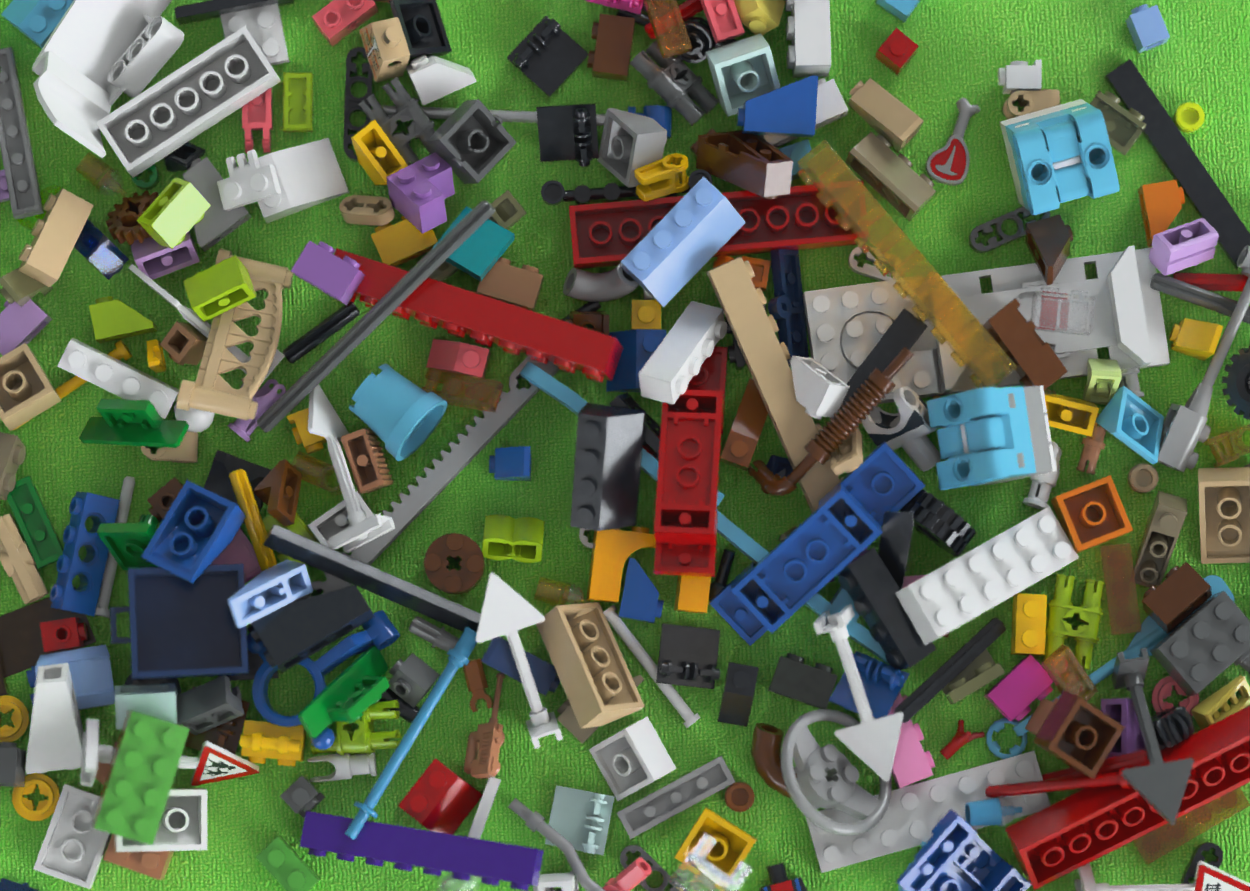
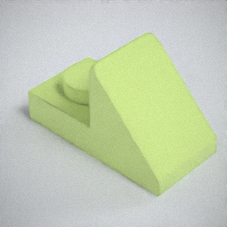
M1088 358L1087 382L1083 392V400L1100 405H1107L1117 392L1122 378V371L1117 360Z

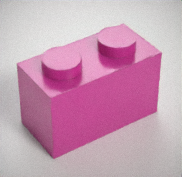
M1029 654L984 696L1006 719L1013 721L1016 718L1019 722L1032 710L1029 705L1036 698L1041 701L1052 692L1053 689L1050 685L1055 680Z

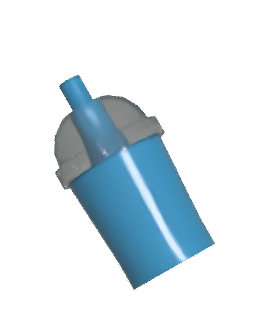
M1002 796L994 799L966 802L965 804L966 822L970 826H1005L1013 821L1015 813L1023 812L1022 807H1015L1011 800Z

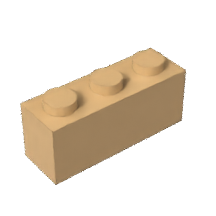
M64 188L56 195L51 194L43 207L47 211L43 220L38 219L31 231V234L35 236L31 245L26 244L18 259L22 263L18 271L48 287H51L58 281L94 205Z

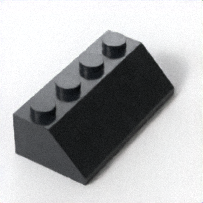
M587 403L578 413L570 527L602 531L635 526L637 524L645 411Z

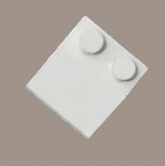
M648 716L589 749L617 801L677 769Z

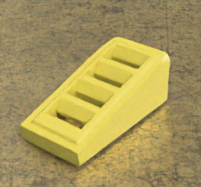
M1239 675L1191 710L1201 730L1246 708L1250 704V686L1245 677ZM1237 691H1238V692L1240 693V695H1241V698H1239V699L1237 698V696H1236V694H1235Z

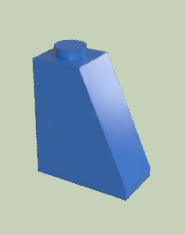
M809 76L745 101L743 108H738L737 126H742V134L812 138L815 135L818 76Z

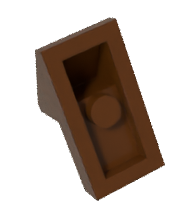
M286 459L280 460L253 491L257 497L268 505L267 512L284 527L295 522L302 474Z

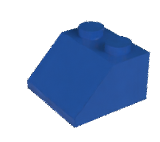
M635 329L610 332L609 336L615 337L623 346V351L613 380H607L606 392H641L639 372L666 337V330Z

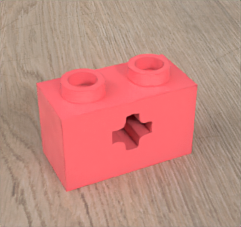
M333 0L314 14L312 19L316 27L333 47L378 12V8L373 0Z

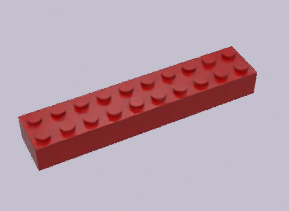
M863 180L792 186L790 194L778 195L776 199H766L748 190L723 192L722 194L746 223L713 257L769 253L775 249L804 250L867 244L869 234ZM684 196L656 198L650 201L630 200L569 206L574 268L586 269L618 266Z
M337 248L334 254L342 260L346 255L361 264L358 269L365 274V277L349 302L354 303L355 299H358L360 302L365 303V307L370 309L409 272ZM427 278L392 312L393 316L409 321L410 316L414 317V319L420 321L419 324L431 329H437L438 325L442 326L443 329L448 330V334L459 338H464L465 334L470 335L471 338L475 339L476 343L487 347H492L493 343L498 344L497 346L503 348L502 351L515 356H519L520 352H523L531 357L530 360L539 364L547 365L548 361L553 362V364L558 366V369L567 373L575 374L576 370L581 371V373L586 375L587 379L603 383L604 379L613 380L623 351V346L615 337L431 278Z
M1250 706L1194 733L1187 740L1180 742V744L1160 750L1162 760L1165 763L1189 758L1194 760L1176 819L1250 782ZM1121 784L1084 788L1008 826L1005 830L1021 870L1033 889L1036 890L1169 822L1132 785L1130 788L1122 789Z

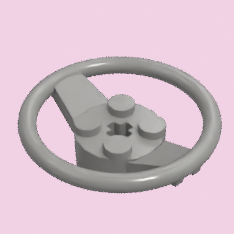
M818 709L803 714L789 727L784 736L781 749L782 775L792 800L811 822L828 832L845 836L867 832L879 823L887 811L892 790L891 777L888 782L879 777L880 791L877 799L856 784V781L859 779V771L850 763L847 757L832 744L820 747L807 727L818 721H831L849 727L859 724L858 720L848 714L832 709ZM793 758H794V761H795V764H796V766H795L794 769H793ZM835 807L840 811L861 819V821L848 824L836 822L823 816L816 809L824 808L829 810Z

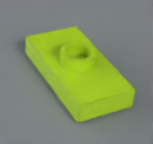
M283 72V132H313L312 72Z

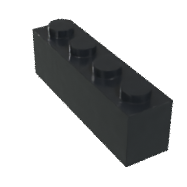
M874 547L862 551L837 574L841 587L852 598L855 610L864 618L870 628L871 636L879 642L885 652L887 662L895 670L901 671L911 668L936 650L932 642L924 645L895 594L900 591L899 587Z

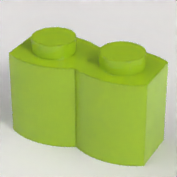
M500 514L486 516L482 546L483 557L492 560L512 558L524 563L541 561L545 522L533 517L514 519Z

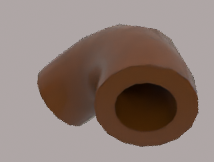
M757 723L753 731L751 748L756 771L770 788L791 798L781 769L780 748L784 732L772 725Z

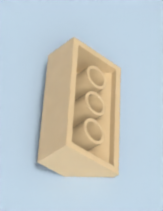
M599 602L557 605L544 616L545 620L536 624L580 728L603 726L645 707Z

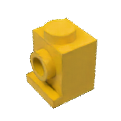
M309 408L287 415V419L290 424L295 423L297 426L292 428L297 445L303 443L307 454H311L324 449L323 444L327 443L323 436L309 433Z

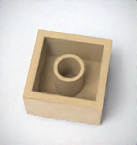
M26 343L0 357V419L10 431L61 402L40 363Z

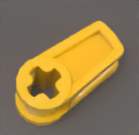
M673 153L635 169V178L640 183L636 186L638 197L643 201H650L687 190L689 188V177L686 175V169L689 165L687 156Z

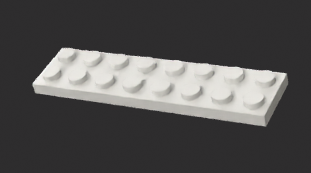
M1030 751L892 790L889 806L883 818L872 829L862 834L850 836L834 834L818 827L805 816L820 871L824 873L916 847L922 841L927 843L933 836L931 831L950 809L966 821V802L994 799L986 797L985 789L987 787L1042 781L1043 778L1035 751ZM1047 792L996 797L1000 801L1001 808L1022 807L1023 809L1022 813L1002 815V822L1033 814L1050 806ZM835 807L829 810L818 811L823 816L840 823L848 824L861 821V819L840 811ZM979 825V826H971V827H972L974 830H976V829H980V828L987 827V826H990V825Z

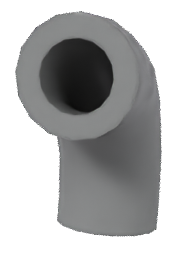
M621 263L613 270L604 273H591L578 268H572L565 279L563 293L571 298L588 302H608L625 297L634 291L639 284L621 268Z

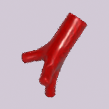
M958 720V729L955 736L940 753L949 760L961 747L974 739L985 737V733L964 732V720Z

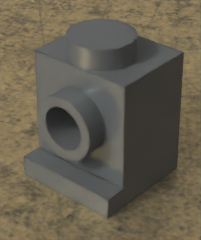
M304 775L280 795L290 808L303 818L306 811H311L325 798Z

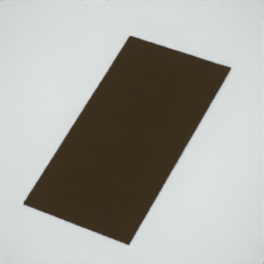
M50 597L0 616V654L5 678L35 666L40 655L49 654L44 652L40 622L78 617L81 623L85 622L88 639L84 640V646L95 643L96 640L87 616L51 608L52 601Z

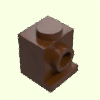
M570 311V319H565V322L581 327L591 324L593 331L609 335V314L605 311Z

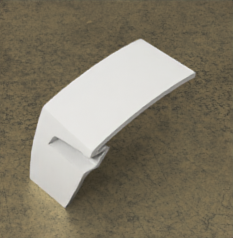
M74 0L32 65V71L39 75L33 83L34 89L49 119L56 127L101 158L106 155L101 138V130L96 122L110 114L111 106L123 92L131 98L138 96L177 51L184 40V32L160 16L172 0Z

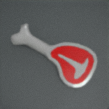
M961 98L956 103L959 115L953 133L948 138L946 145L933 152L926 162L927 174L938 183L949 186L959 185L967 177L970 157L967 145L964 142V134L969 119L981 111L978 105L969 104L966 98Z

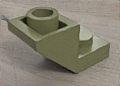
M19 268L0 278V284L3 287L0 289L2 296L10 304L15 301L21 307L37 293L41 292L45 296L53 289L52 286L48 287L18 271Z

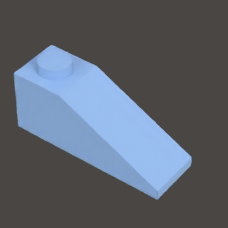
M291 560L282 561L262 571L230 597L228 603L236 627L241 628L313 592L306 566L303 563Z

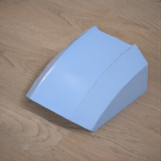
M106 645L39 656L35 665L36 679L38 666L69 664L79 710L109 706L115 703L110 654Z

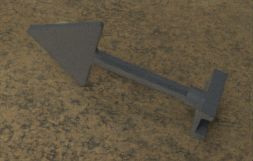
M1147 648L1140 649L1139 657L1126 660L1124 653L1118 652L1112 674L1114 690L1126 688L1127 691H1130L1150 763L1149 766L1125 769L1122 771V777L1170 824H1174L1194 760L1189 758L1163 762L1143 692L1149 662Z

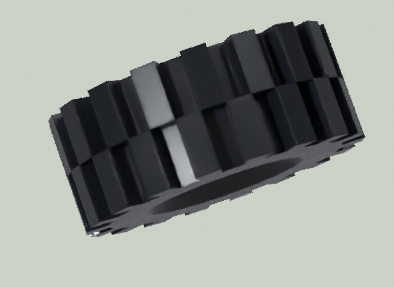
M1249 346V348L1238 350L1239 354H1233L1230 358L1233 364H1226L1224 369L1229 372L1228 376L1222 377V383H1227V388L1223 389V394L1230 395V399L1226 402L1229 407L1237 406L1234 412L1237 415H1244L1243 418L1250 419Z
M924 489L899 510V512H913V526L916 530L924 534L926 538L933 541L938 547L943 548L946 552L956 557L961 554L976 534L971 525L964 521L960 515L956 514L953 509L946 506L941 500L936 499L935 496Z

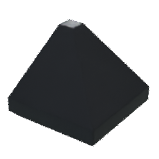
M187 142L164 157L166 170L169 172L187 170L195 159L201 158L206 153L205 149Z

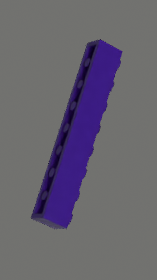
M310 811L305 813L299 847L308 848L309 855L326 857V852L337 853L336 859L354 862L356 856L366 858L365 864L383 867V863L386 861L395 863L394 869L412 872V867L416 866L424 868L423 874L441 876V871L453 872L452 878L470 881V876L482 877L481 883L499 886V881L501 880L511 882L510 888L528 891L529 885L538 887L544 852L540 849L366 821L356 839L353 840L345 835L353 818Z

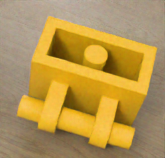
M244 720L243 735L240 737L241 756H248L250 763L266 764V758L278 759L277 765L295 767L296 761H303L306 731L303 725L283 727L271 722Z

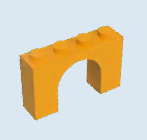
M632 526V531L620 530V528L602 531L594 530L586 600L619 602L622 571L626 560L638 549L655 548L656 546L655 535L649 534V528ZM678 575L674 610L700 614L707 613L711 577Z

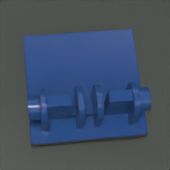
M856 651L853 657L873 717L887 716L909 673L898 669L895 670L891 665ZM844 672L829 701L858 713Z

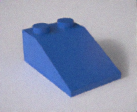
M186 480L141 558L193 583L232 542L246 515L237 504Z

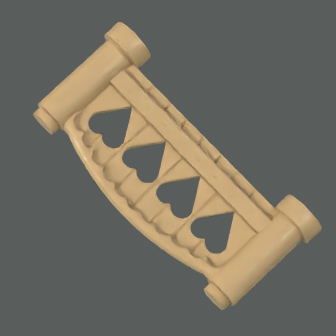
M219 249L215 265L224 259L234 256L232 251ZM237 256L248 269L255 292L264 290L268 293V297L263 300L265 308L255 310L248 302H245L213 318L196 382L182 380L176 408L186 411L194 408L248 421L249 419L254 420L256 417L258 402L253 401V396L264 381L277 350L283 314L282 289L291 287L294 273L287 267ZM252 316H257L261 319V323L256 326L258 333L252 337L248 336L234 322ZM250 342L254 348L249 352L251 359L247 363L240 362L227 349ZM236 369H244L247 373L242 378L244 385L241 389L232 388L220 374Z

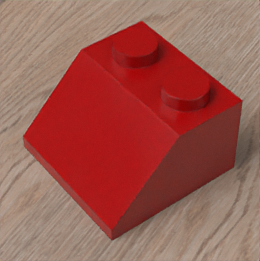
M435 758L398 806L428 830L453 835L482 798L483 794Z

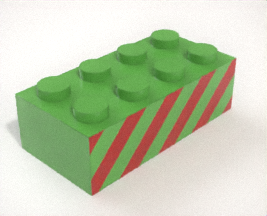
M128 710L91 827L153 846L190 728Z

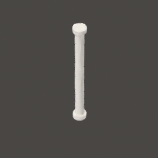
M612 605L603 614L656 683L658 666L615 612L617 608ZM656 683L684 719L685 723L683 724L686 728L701 718L698 713L694 714L672 684Z

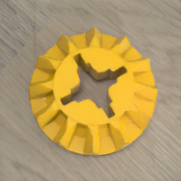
M9 695L0 696V712L7 714L14 709L15 711L10 719L15 727L7 724L0 727V742H14L24 735L30 724L29 711L18 698Z
M33 773L26 775L24 787H14L13 806L16 812L24 819L30 821L45 820L55 811L60 797L59 787L51 777L44 774ZM37 784H39L40 794L48 797V800L39 801L35 810L34 801L24 798V795L33 794Z

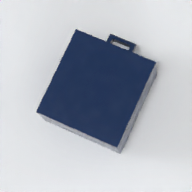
M244 564L209 565L193 583L160 567L128 568L129 606L110 607L111 644L131 643L132 681L247 675L246 625L241 628L236 627L228 603V599L245 586ZM130 612L131 638L117 637L116 614Z

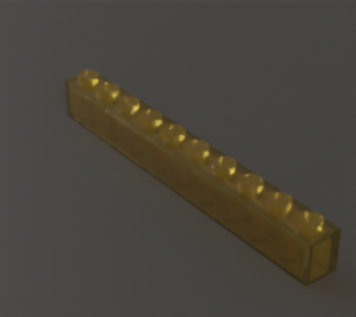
M825 139L797 162L800 169L797 172L799 177L807 186L811 183L819 191L816 194L819 201L826 208L831 206L838 214L835 217L836 221L845 231L848 229L852 230L857 236L854 242L864 254L869 251L874 256L876 261L873 264L883 276L889 274L895 281L892 285L894 290L902 299L908 297L915 305L911 308L914 314L922 322L927 319L933 327L930 331L941 345L945 342L953 350L950 356L960 368L965 365L972 373L969 378L977 388L996 387L1016 371L1017 366Z

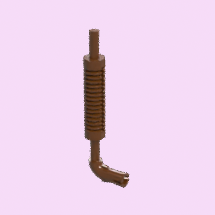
M904 347L883 371L876 367L868 376L869 380L865 379V384H861V388H857V392H853L854 397L850 396V401L846 400V405H842V409H838V413H834L835 418L831 417V422L827 421V426H823V430L818 431L819 435L815 434L816 439L812 438L805 445L804 448L808 454L787 477L783 476L781 478L777 473L774 475L762 460L754 461L752 464L758 471L756 472L752 466H749L748 473L760 484L761 490L765 494L773 496L790 494L798 488L796 484L817 461L824 465L832 457L831 453H835V449L840 448L839 444H844L843 440H847L846 436L850 437V432H854V428L859 427L858 423L862 424V419L865 420L866 415H870L869 411L874 410L873 406L877 407V402L881 403V398L884 399L885 394H889L896 384L891 379L914 354Z

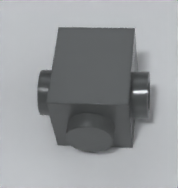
M412 653L405 661L399 659L389 671L393 675L388 682L390 685L389 689L414 708L429 692L440 674Z

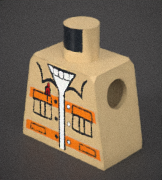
M394 17L373 22L361 28L359 33L375 83L403 76L410 58V52L399 18Z

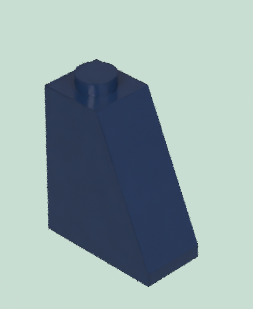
M501 637L493 638L481 662L522 683L508 641ZM524 650L537 691L545 696L549 691L554 693L560 683L555 667Z

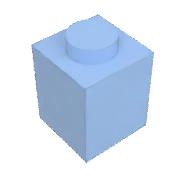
M1147 4L1138 6L1131 10L1132 14L1125 21L1138 53L1162 45L1170 38L1157 5L1149 8Z

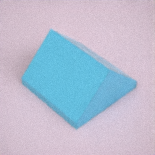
M1122 386L1096 418V423L1136 454L1154 465L1158 461L1164 416L1128 388Z

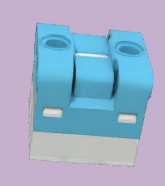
M1079 99L1000 121L1018 202L1031 212L1032 216L1059 209L1060 203L1089 196L1094 199L1119 192V181L1107 128L1100 109Z

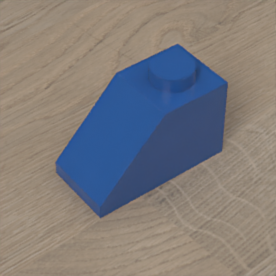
M531 447L495 448V455L489 456V473H495V480L531 481Z
M629 557L619 617L654 624L655 617L661 618L664 600H658V590L637 560Z

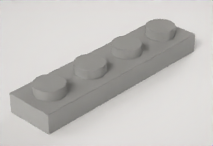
M719 756L618 811L617 815L630 839L736 781L723 757Z

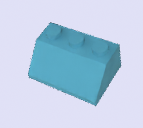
M13 0L1 13V16L42 49L74 0Z

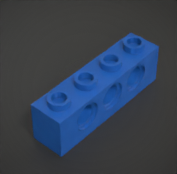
M76 491V495L72 498L69 507L71 514L70 522L63 534V542L65 543L63 554L60 555L57 561V581L50 592L51 608L95 616L109 552L97 534V530L101 523H115L120 500L89 492ZM88 517H91L93 527L88 532L85 528V522ZM84 546L87 554L84 560L81 561L79 550ZM78 575L80 585L75 590L72 586V580Z

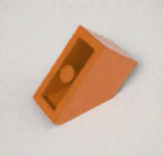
M1177 179L1145 184L1138 189L1148 247L1152 246L1154 234L1166 231L1182 209L1181 204L1185 203L1184 191L1182 187H1178Z

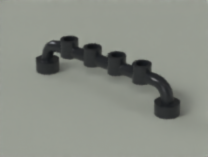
M695 170L689 176V188L679 193H688L703 176L712 184L711 175L705 170ZM551 180L546 182L541 189L543 201L552 206L558 205L561 202L571 201L584 205L588 204L591 200L605 199L607 202H617L620 198L634 197L636 200H641L636 194V187L628 188L627 186H618L615 183H609L601 188H589L585 185H580L575 190H564L560 182ZM679 193L669 194L664 197H676Z

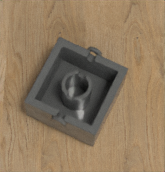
M479 99L464 101L426 141L452 167V171L464 184L479 183L517 143L501 125L503 123L502 119L497 115H492Z

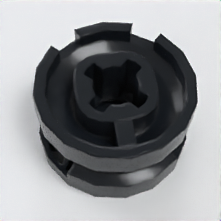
M691 17L684 21L676 30L672 39L673 49L676 55L683 61L699 63L707 58V51L714 49L716 44L713 41L714 38L711 35V30L707 29L709 24L706 19Z

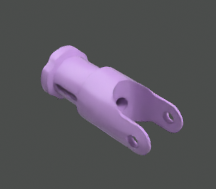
M275 379L268 380L253 396V401L258 402L255 419L247 421L237 418L234 423H229L228 427L246 442H249L251 440L250 435L258 427L257 420L286 392L284 385L278 384ZM278 389H281L280 394H277Z

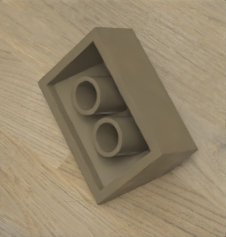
M870 132L850 150L845 163L907 220L911 221L934 196L936 192L933 189L934 183L926 175L921 174L919 176L912 170L913 164L904 155L899 154L897 156L890 149L891 144L885 137L880 134L875 136Z

